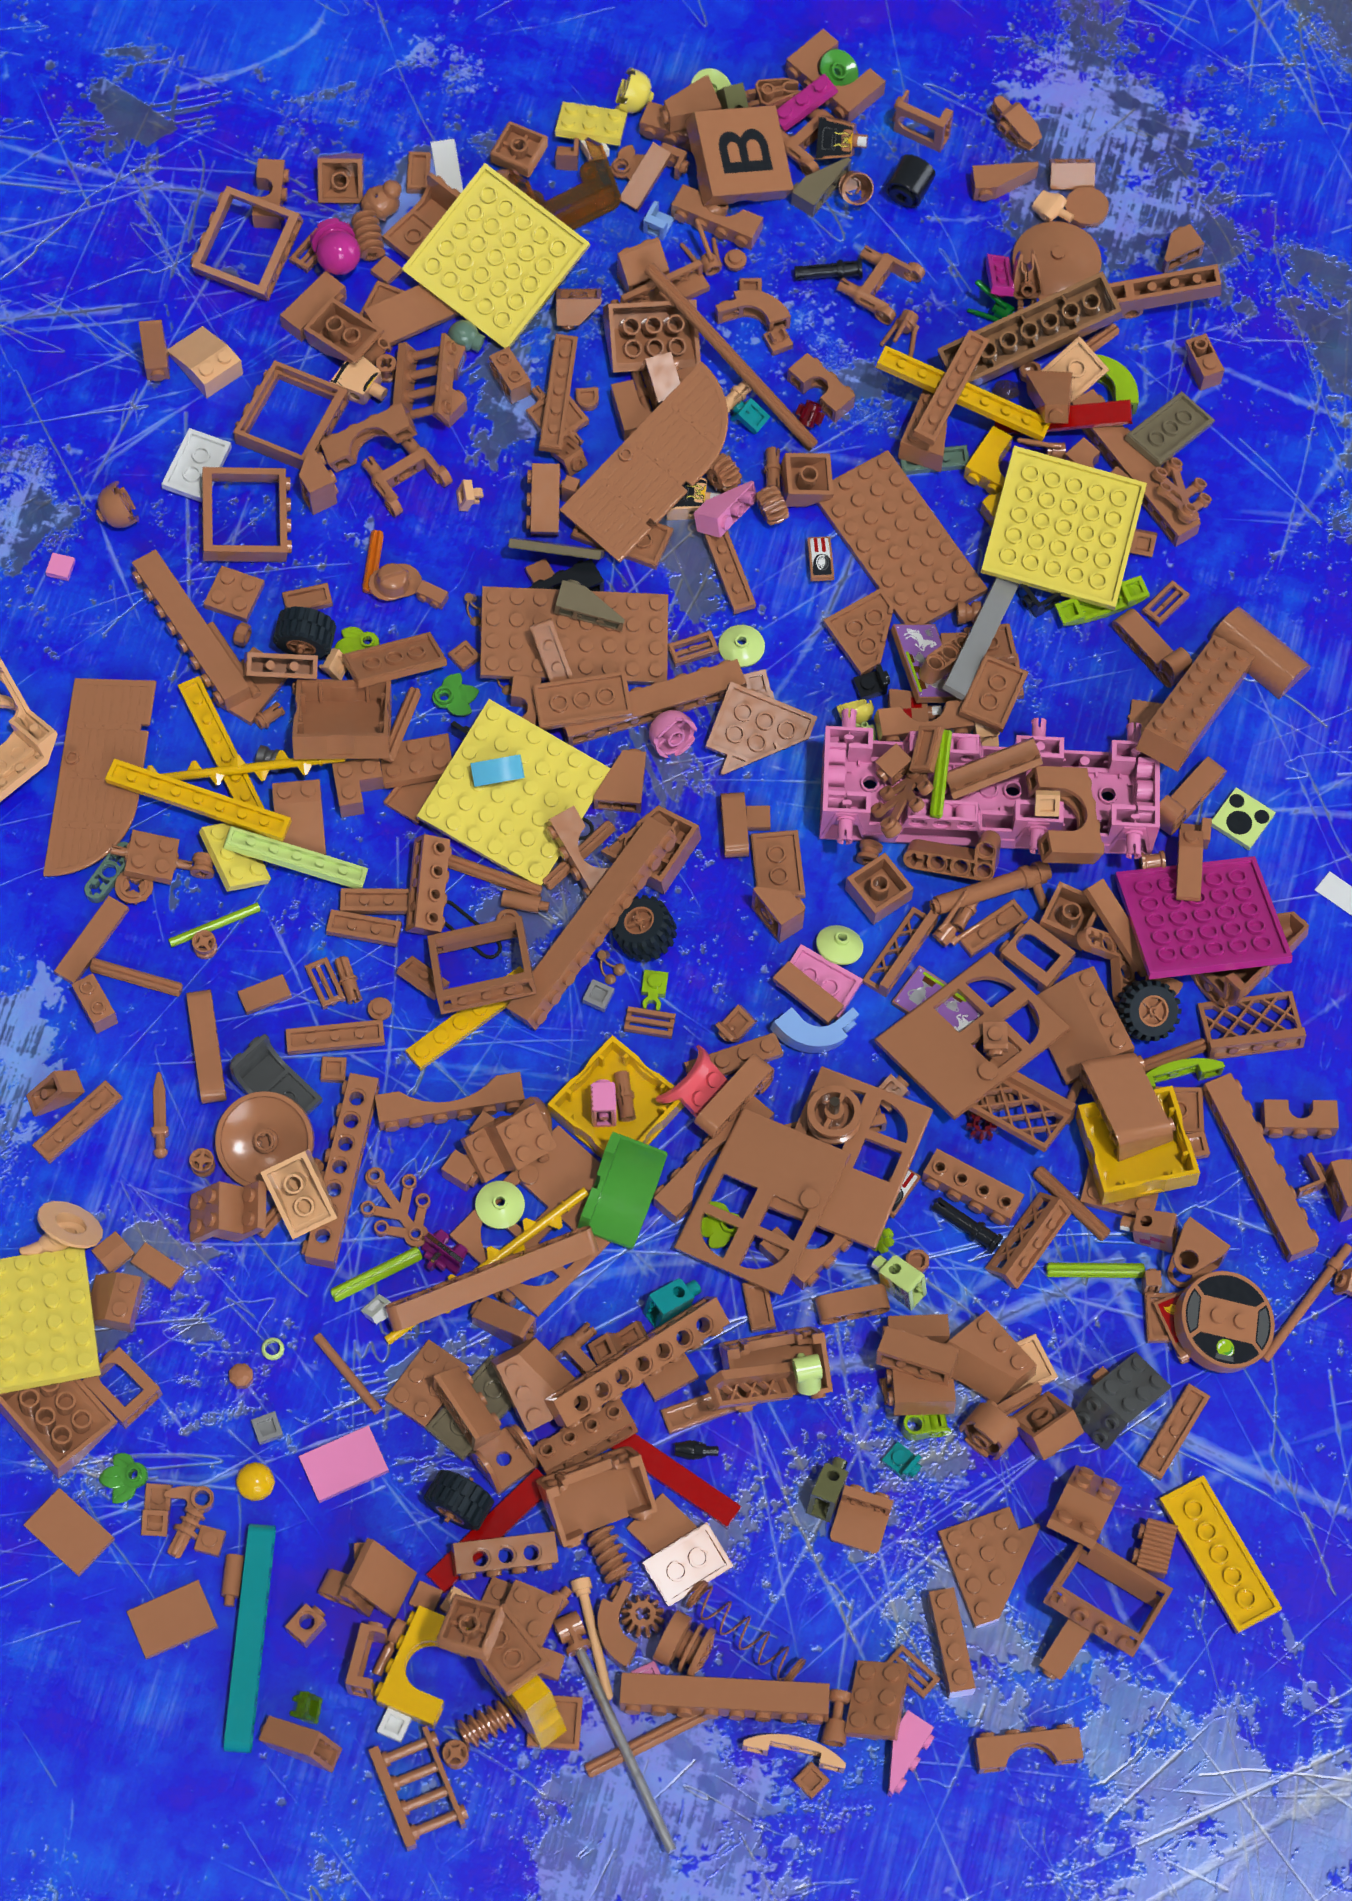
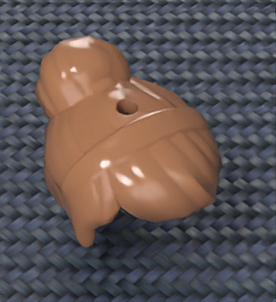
M387 180L383 185L369 188L361 199L360 206L362 211H374L377 214L376 218L386 222V218L396 213L399 209L401 185L397 181Z

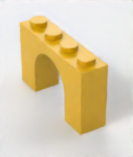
M993 426L965 466L963 478L972 485L982 487L989 494L995 495L1001 492L1005 477L1001 474L998 466L1010 450L1013 436Z
M419 1605L417 1611H412L406 1624L409 1626L406 1635L401 1634L396 1645V1649L399 1651L395 1659L390 1658L385 1669V1673H388L384 1683L380 1682L374 1696L377 1697L376 1702L378 1706L385 1709L391 1708L411 1717L417 1723L435 1729L445 1707L444 1700L416 1689L407 1679L406 1668L410 1658L418 1650L431 1646L439 1647L436 1639L445 1616ZM452 1652V1653L457 1654V1655H459V1656H462V1657H464V1658L467 1657L466 1655L459 1654V1653H456V1652Z

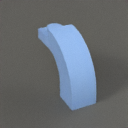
M791 1007L773 1022L770 1029L783 1043L795 1050L806 1053H823L833 1050L845 1042L848 1037L846 1033L857 1025L855 1020L859 1013L854 1008H851L833 1024L818 1027L804 1021Z

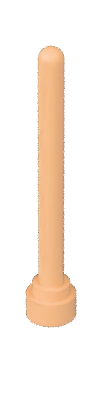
M583 1577L570 1583L572 1592L576 1593V1597L580 1599L598 1678L609 1701L613 1698V1692L589 1596L591 1594L590 1589L593 1587L590 1577Z

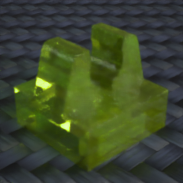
M300 1691L299 1695L293 1697V1701L297 1702L296 1711H290V1715L309 1724H318L323 1698L310 1692Z

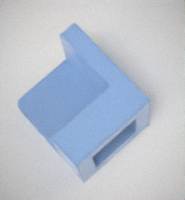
M657 201L653 202L643 220V233L664 240L674 222V217L659 212V202Z

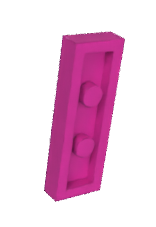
M825 73L776 109L779 124L785 132L838 93L837 88Z
M987 254L985 262L991 294L998 297H1013L1015 288L1009 257Z

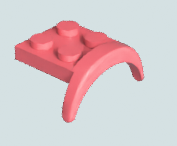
M700 1045L696 1046L698 1057L686 1077L674 1088L656 1097V1101L662 1104L679 1099L695 1118L728 1082V1079L711 1062L708 1052Z

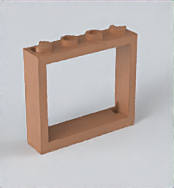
M226 186L224 192L222 191L218 197L216 211L210 215L207 231L201 235V245L198 252H195L191 258V267L196 274L269 301L304 220L300 213ZM233 199L288 219L259 285L204 265Z
M274 360L271 367L265 370L261 385L256 386L252 401L245 405L243 417L235 423L236 428L233 431L235 442L240 446L301 470L309 447L313 446L317 453L322 452L323 449L320 441L332 434L349 403L348 389ZM279 380L331 400L302 455L249 434Z
M202 467L203 561H287V553H292V540H287V533H291V519H287V512H291V498H286V491H290V477H286V468ZM212 481L279 483L280 546L213 545Z
M522 915L427 936L436 997L441 1015L537 994ZM518 937L524 969L523 973L444 989L438 954Z
M1097 1542L1089 1553L1083 1550L1084 1545L1079 1543L1053 1583L1043 1603L1131 1657H1134L1173 1588ZM1077 1562L1153 1607L1138 1633L1062 1587ZM1157 1590L1164 1594L1163 1597L1156 1594Z

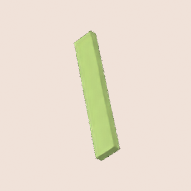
M233 826L230 827L223 848L350 888H363L368 872L366 867Z

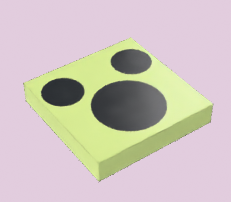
M1236 787L1212 819L1211 827L1249 851L1271 822L1276 812Z

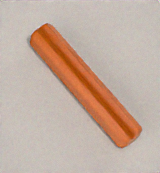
M381 530L371 531L363 581V592L366 594H372L369 589V579L372 573L379 569L384 537Z

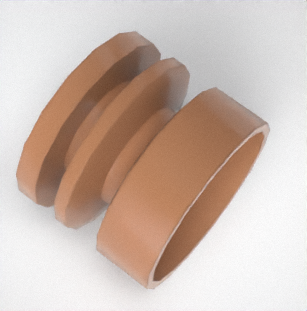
M677 1610L664 1631L653 1659L669 1666L675 1658H678L680 1661L677 1672L681 1673L685 1666L689 1664L690 1667L686 1676H695L703 1668L713 1649L717 1630L711 1627L704 1637L702 1632L705 1624L700 1623L695 1631H692L690 1627L693 1618Z

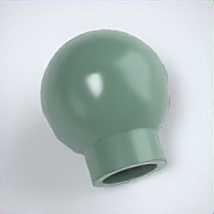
M467 320L455 322L448 331V336L456 344L465 346L466 351L473 350L479 353L486 336L478 333V329L474 324Z

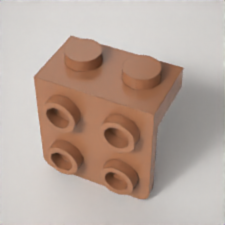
M845 1485L830 1533V1539L836 1543L871 1554H877L894 1500L889 1499L890 1497L887 1494L875 1492V1494L866 1492L865 1488L859 1485Z

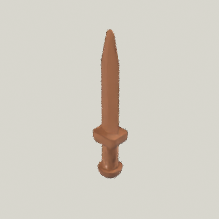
M158 1072L153 1088L154 1127H151V1132L156 1142V1149L153 1153L155 1157L162 1159L168 1154V1150L165 1147V1138L169 1136V1127L166 1126L165 1086L162 1075Z

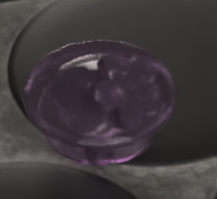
M1009 380L996 382L992 389L993 394L1006 400L1018 397L1020 394L1018 385Z

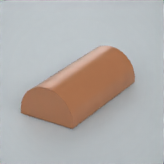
M1240 606L1232 610L1222 620L1211 638L1214 635L1223 638L1230 644L1244 649L1249 654L1255 656L1248 674L1278 699H1281L1311 668V665Z

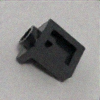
M881 664L876 665L874 672L853 677V684L859 700H868L887 694L890 678L888 672L883 671Z

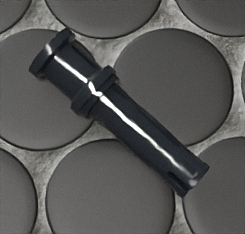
M861 258L853 261L839 259L836 263L794 266L795 281L837 277L840 280L844 277L852 276L863 278Z
M941 1197L937 1199L938 1203L935 1202L931 1209L933 1212H936L969 1234L972 1242L977 1241L986 1247L990 1254L996 1250L1003 1238L1002 1234L997 1235L988 1229L984 1222L977 1223Z

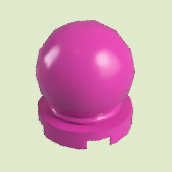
M338 218L326 219L317 225L318 229L313 235H310V244L317 255L320 266L326 272L333 275L348 274L360 262L361 253L360 245L355 239V233L348 222L339 221Z

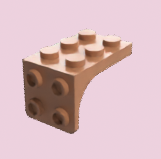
M430 172L427 175L426 190L419 202L382 236L383 241L406 260H409L461 193L457 189H452L448 186L442 177L435 176Z

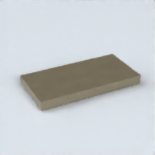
M1181 391L1126 435L1125 440L1154 466L1160 467L1211 427L1215 420Z
M517 537L509 538L508 545L509 548L596 560L603 559L605 553L604 549Z
M491 1354L471 1376L474 1381L472 1386L476 1393L480 1391L484 1395L488 1403L486 1408L490 1414L494 1412L501 1421L510 1411L512 1405L490 1361L495 1358ZM445 1406L425 1427V1430L462 1462L469 1456L468 1453L473 1451V1448Z

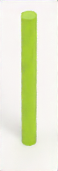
M258 902L171 937L168 939L171 947H175L192 940L194 934L198 931H214L260 912L261 909Z

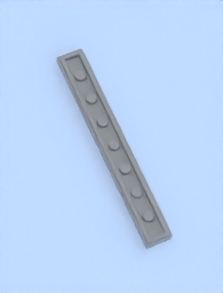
M995 578L942 687L943 690L960 700L964 699L1019 586L1018 583Z

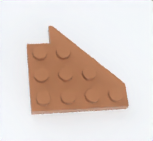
M730 681L704 748L726 756L719 775L723 776L808 740L817 716Z
M1010 1506L938 1531V1536L974 1629L999 1620L1040 1529V1524L1037 1523L1019 1530Z

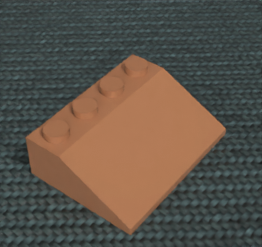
M688 300L697 309V301ZM671 301L607 304L603 307L604 330L612 373L641 371L640 368L646 358L668 352L672 353L673 358H677L680 369L697 366L701 362L699 331Z
M1094 966L1071 974L1037 995L1070 1027L1068 1033L1048 1047L1066 1085L1079 1079V1064L1081 1062L1134 1052L1135 1047ZM1026 1004L1039 1029L1038 1018L1029 1004Z
M81 1379L0 1394V1413L58 1479L76 1466L118 1424V1421Z

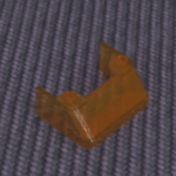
M589 137L585 139L591 160L585 162L580 168L582 183L545 201L542 193L532 190L528 180L517 174L512 175L517 188L572 230L616 209L621 202V195L603 145Z

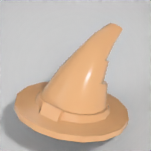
M63 1201L47 1202L37 1212V1220L45 1234L39 1238V1241L19 1248V1252L21 1255H34L44 1252L52 1253L70 1247H94L101 1241L103 1229L99 1221L80 1206Z

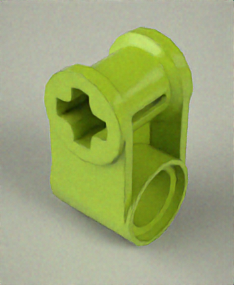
M945 1414L907 1415L901 1426L903 1437L909 1441L940 1438L952 1433L951 1428L947 1425ZM910 1422L917 1423L920 1430L912 1431L908 1428L907 1424Z

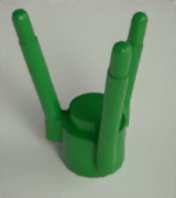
M981 280L975 281V284L996 302L991 310L994 316L970 308L967 309L968 313L995 322L1014 312L1015 308L1000 297L991 294L990 288Z

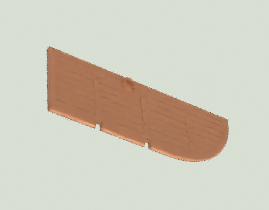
M701 361L559 509L561 513L619 563L652 530L646 523L651 520L657 524L688 492L683 485L687 482L693 487L714 464L723 448L728 430V407L724 392L711 370Z
M75 678L45 860L44 877L71 874L95 864L109 854L112 844L118 845L129 830L137 811L140 794L108 784L105 778L114 759L144 768L149 731H142L141 729L142 726H150L156 681Z

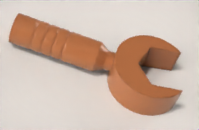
M397 1618L387 1639L389 1643L385 1645L372 1671L373 1673L382 1676L394 1652L395 1644L397 1645L401 1634L404 1635L406 1632L407 1622Z

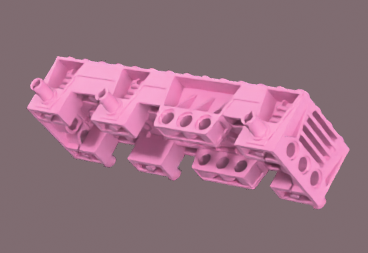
M849 708L842 710V727H825L822 752L819 839L837 840L842 845L844 840H846V845H849L853 841H861L863 839L889 843H910L912 840L921 839L956 846L976 847L981 834L987 830H992L999 834L1001 838L1000 848L1030 849L1032 854H1036V850H1038V854H1040L1038 840L1048 830H1077L1075 814L1062 801H1060L1059 817L1035 816V798L1029 797L1026 781L1027 774L1032 770L1030 769L953 800L951 789L946 781L943 816L939 819L930 817L932 792L923 796L919 791L913 790L914 794L921 797L925 803L924 808L914 813L908 806L909 802H907L898 819L902 826L901 832L893 838H886L881 831L880 823L884 818L891 815L894 807L880 818L874 817L871 813V807L878 802L885 804L887 801H884L879 795L880 790L887 785L894 787L904 780L906 775L893 786L888 781L884 783L876 775L875 761L896 743L912 758L918 731H910L903 742L873 741V728L856 727L857 711L851 709L849 718ZM1039 718L1032 719V736L1017 735L1015 744L1034 737L1043 760V764L1040 766L1081 767L1088 769V774L1092 781V795L1096 801L1095 810L1097 820L1100 822V835L1104 843V853L1126 854V857L1132 859V855H1134V859L1140 858L1141 852L1151 854L1160 828V762L1136 750L1141 738L1142 725L1136 723V728H1134V722L1128 723L1126 725L1127 741L1112 740L1109 752L1064 750V737H1046V719L1041 718L1039 726ZM952 733L948 771L1006 747L982 746L979 734ZM927 773L928 780L933 785L934 773ZM867 780H872L877 786L873 789H868L863 783ZM1009 787H1015L1018 789L1019 794L1011 796L1006 790ZM1110 792L1114 795V799L1107 801L1103 799L1101 794Z

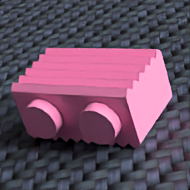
M602 1079L591 1084L593 1127L616 1126V1091L614 1082Z

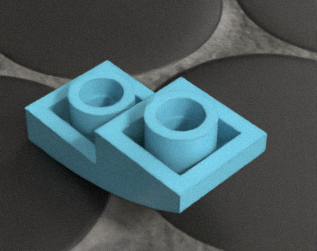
M521 754L470 763L474 787L525 778Z

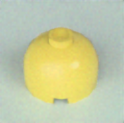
M629 67L626 71V74H629L627 80L622 79L615 100V103H619V105L615 106V109L626 113H638L644 109L649 101L652 102L654 92H651L652 86L647 75Z

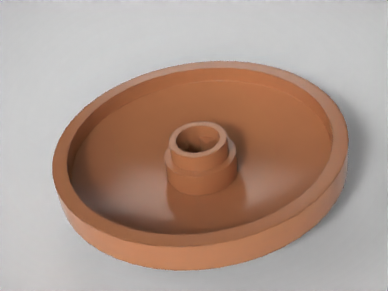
M1044 222L1029 228L1017 240L1012 255V270L1019 250H1022L1023 264L1026 265L1027 269V264L1031 259V249L1034 250L1040 270L1043 288L1042 295L1057 293L1100 273L1101 253L1095 240L1082 228L1067 222Z
M265 1091L250 1093L233 1102L222 1115L215 1136L216 1152L222 1167L232 1179L243 1186L258 1180L265 1182L260 1172L309 1149L313 1155L315 1142L313 1126L304 1109L293 1099L283 1094Z

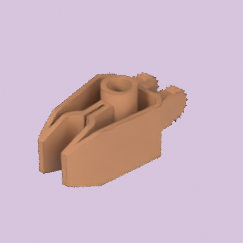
M774 78L758 80L755 88L747 90L745 93L748 107L776 105V109H778L801 90H798L799 82L796 80Z
M1001 95L995 97L990 112L998 120L996 123L997 129L1017 147L1031 151L1040 143L1039 140L1042 138L1038 124L1020 103L1015 102L1011 104Z
M1031 249V259L1027 264V269L1026 265L1023 264L1022 250H1019L1015 258L1012 274L1015 288L1013 296L1017 299V311L1024 308L1023 299L1031 298L1030 305L1037 302L1038 296L1043 294L1039 265L1034 250Z

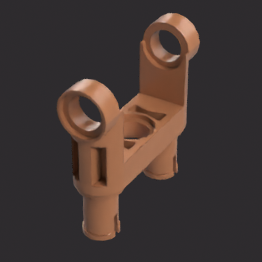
M816 108L808 114L807 117L811 121L794 136H789L781 129L786 155L800 165V169L805 176L820 170L818 164L814 161L815 158L807 153L805 149L818 138L819 116L827 115L834 117L825 109L820 110Z
M866 245L861 251L860 258L875 265V269L863 286H858L846 280V278H842L838 284L837 291L850 296L857 305L873 312L881 323L890 325L895 319L896 313L889 307L888 303L875 297L891 272L909 282H920L926 273L924 268L918 263L909 262L907 264L888 253L881 254Z
M413 437L400 443L409 455L387 469L382 470L373 456L368 457L370 462L365 459L361 464L371 476L372 485L383 497L386 508L393 517L403 513V509L397 500L399 497L392 488L421 470L426 469L435 482L443 487L453 482L448 470L443 465L439 466L429 451L424 447H420Z
M588 1322L584 1323L572 1336H565L549 1351L558 1361L565 1356L582 1375L597 1366L581 1348L597 1334L593 1326L590 1328L591 1324ZM620 1370L616 1372V1381L622 1377ZM599 1383L595 1386V1394L597 1396L601 1392V1385Z

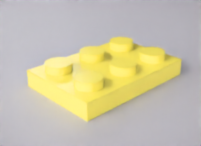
M563 102L555 129V136L570 139L579 138V140L620 146L628 113L618 109Z
M222 823L205 826L200 829L199 834L227 892L265 885L270 882L271 877L262 860L223 849L230 827L233 825Z

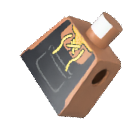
M821 115L819 116L816 159L852 157L855 147L867 148L868 135L856 134L857 124Z

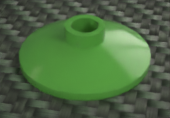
M833 49L826 52L821 58V76L825 73L835 86L848 85L859 77L857 64L847 52Z

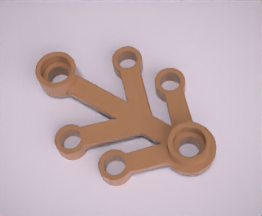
M1172 457L1165 462L1163 467H1156L1152 477L1160 482L1156 489L1158 494L1176 506L1177 517L1182 522L1189 524L1197 520L1199 517L1198 510L1207 508L1212 498L1208 494L1203 493L1207 483L1202 478H1195L1191 486L1185 489L1180 473L1183 463L1178 458ZM1167 476L1173 478L1174 483L1171 482V481L1167 478ZM1196 493H1200L1196 501L1190 503L1189 498Z
M908 770L904 780L894 787L887 785L880 790L879 795L887 802L885 804L882 802L874 804L871 807V813L875 818H880L894 807L891 815L884 818L880 823L881 831L886 838H893L901 832L902 826L898 819L907 802H909L908 806L914 813L924 808L925 803L921 797L914 794L913 790L917 787L923 796L932 792L934 787L928 780L927 773H912Z
M378 1167L369 1169L365 1175L367 1185L372 1189H378L390 1208L375 1206L372 1201H364L360 1207L362 1215L365 1217L376 1216L399 1220L404 1228L389 1226L385 1220H379L374 1225L376 1235L380 1237L388 1235L404 1238L411 1247L423 1246L425 1242L424 1237L428 1234L424 1221L426 1211L431 1204L429 1195L425 1193L417 1195L415 1201L418 1208L413 1222L408 1212L413 1190L417 1186L416 1177L412 1174H406L402 1178L403 1192L399 1202L385 1183L384 1171ZM374 1173L380 1175L376 1180L371 1178V1175ZM408 1179L414 1181L410 1186L405 1184V1181ZM425 1198L428 1202L425 1205H421L419 1200ZM366 1206L373 1208L371 1212H365L363 1209ZM380 1225L386 1226V1230L383 1232L378 1231L377 1228ZM414 1231H419L421 1235L417 1238H414L412 1236V1233Z

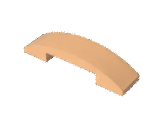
M766 1734L743 1741V1751L767 1756L769 1746L820 1757L818 1768L844 1773L846 1763L828 1748L802 1737L786 1734Z

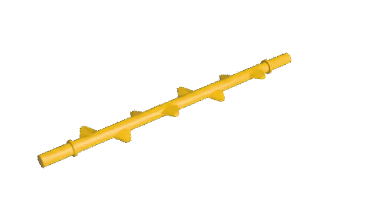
M280 750L275 760L246 764L240 755H235L230 766L202 769L197 761L194 760L187 771L161 774L180 781L210 777L214 784L219 786L226 775L255 772L261 781H265L269 770L298 767L305 776L308 775L312 765L322 766L323 764L345 762L346 759H289L286 753ZM153 765L147 766V770L158 773Z
M582 1187L568 1199L561 1201L559 1206L537 1222L528 1218L523 1219L524 1232L500 1250L488 1246L486 1248L487 1260L475 1269L505 1258L511 1253L515 1254L525 1250V1243L548 1225L560 1230L563 1227L561 1216L566 1212H570L572 1207L589 1195L586 1189ZM450 1274L448 1280L457 1276ZM416 1325L399 1331H391L384 1338L391 1345L409 1330L412 1331V1328Z

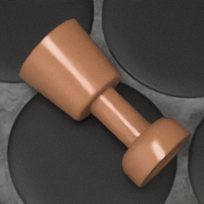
M839 1689L830 1690L829 1701L834 1703L832 1718H829L828 1722L825 1723L821 1738L822 1744L834 1747L846 1746V1734L844 1733L846 1721L842 1720L844 1705L850 1703L852 1693Z

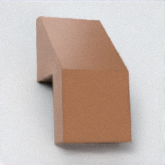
M635 1321L618 1333H605L588 1344V1347L597 1365H599L647 1333L641 1321Z

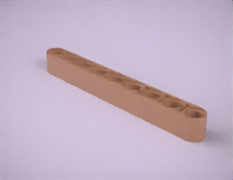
M591 1226L581 1227L391 1302L385 1306V1310L393 1331L403 1330L598 1252L599 1248Z

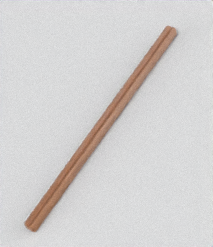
M654 263L649 264L645 268L644 273L807 450L813 449L817 445L818 440Z

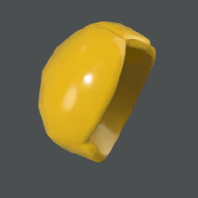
M253 1462L246 1464L239 1470L236 1486L244 1498L251 1501L264 1500L272 1493L275 1479L268 1466L263 1463Z

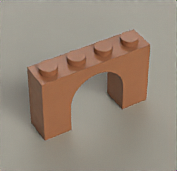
M822 29L786 59V73L789 78L798 81L803 89L820 77L818 72L820 70L821 58L826 52L838 49L839 41ZM869 68L854 82L844 86H835L838 93L824 102L822 106L829 108L836 118L852 122L884 95L886 81Z
M696 366L677 371L679 379L684 380ZM633 380L611 384V398L624 441L652 413L640 403Z
M1037 766L1033 768L1026 776L1029 797L1035 798L1036 790L1060 791V801L1070 807L1077 820V830H1048L1038 840L1042 863L1095 864L1104 854V843L1101 840L1100 822L1097 820L1096 801L1092 795V781L1089 777L1088 769L1057 766Z
M776 1227V1228L772 1231V1232H775V1233H777V1234H779V1235H782V1236H784V1237L790 1239V1238H789L782 1230H780L778 1227ZM835 1235L824 1247L805 1249L790 1280L802 1290L807 1285L813 1286L820 1278L819 1273L824 1268L827 1270L831 1268L837 1260L836 1256L841 1251L845 1253L854 1242ZM765 1240L759 1246V1252L773 1264L781 1261L788 1253V1250Z
M948 1314L888 1316L887 1327L899 1328L916 1336H925L929 1340L938 1343H947L949 1341ZM886 1326L882 1327V1335L885 1332ZM886 1369V1383L891 1384L892 1391H888V1406H893L894 1416L954 1414L956 1404L954 1379L950 1380L947 1387L894 1369Z

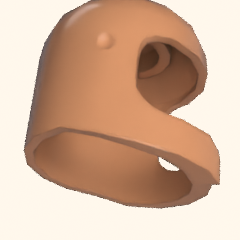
M849 171L840 178L838 191L842 199L847 203L862 205L872 197L874 184L867 174L859 171ZM857 189L855 191L856 194L861 190V198L857 201H851L846 193L853 195L852 192H849L851 190Z

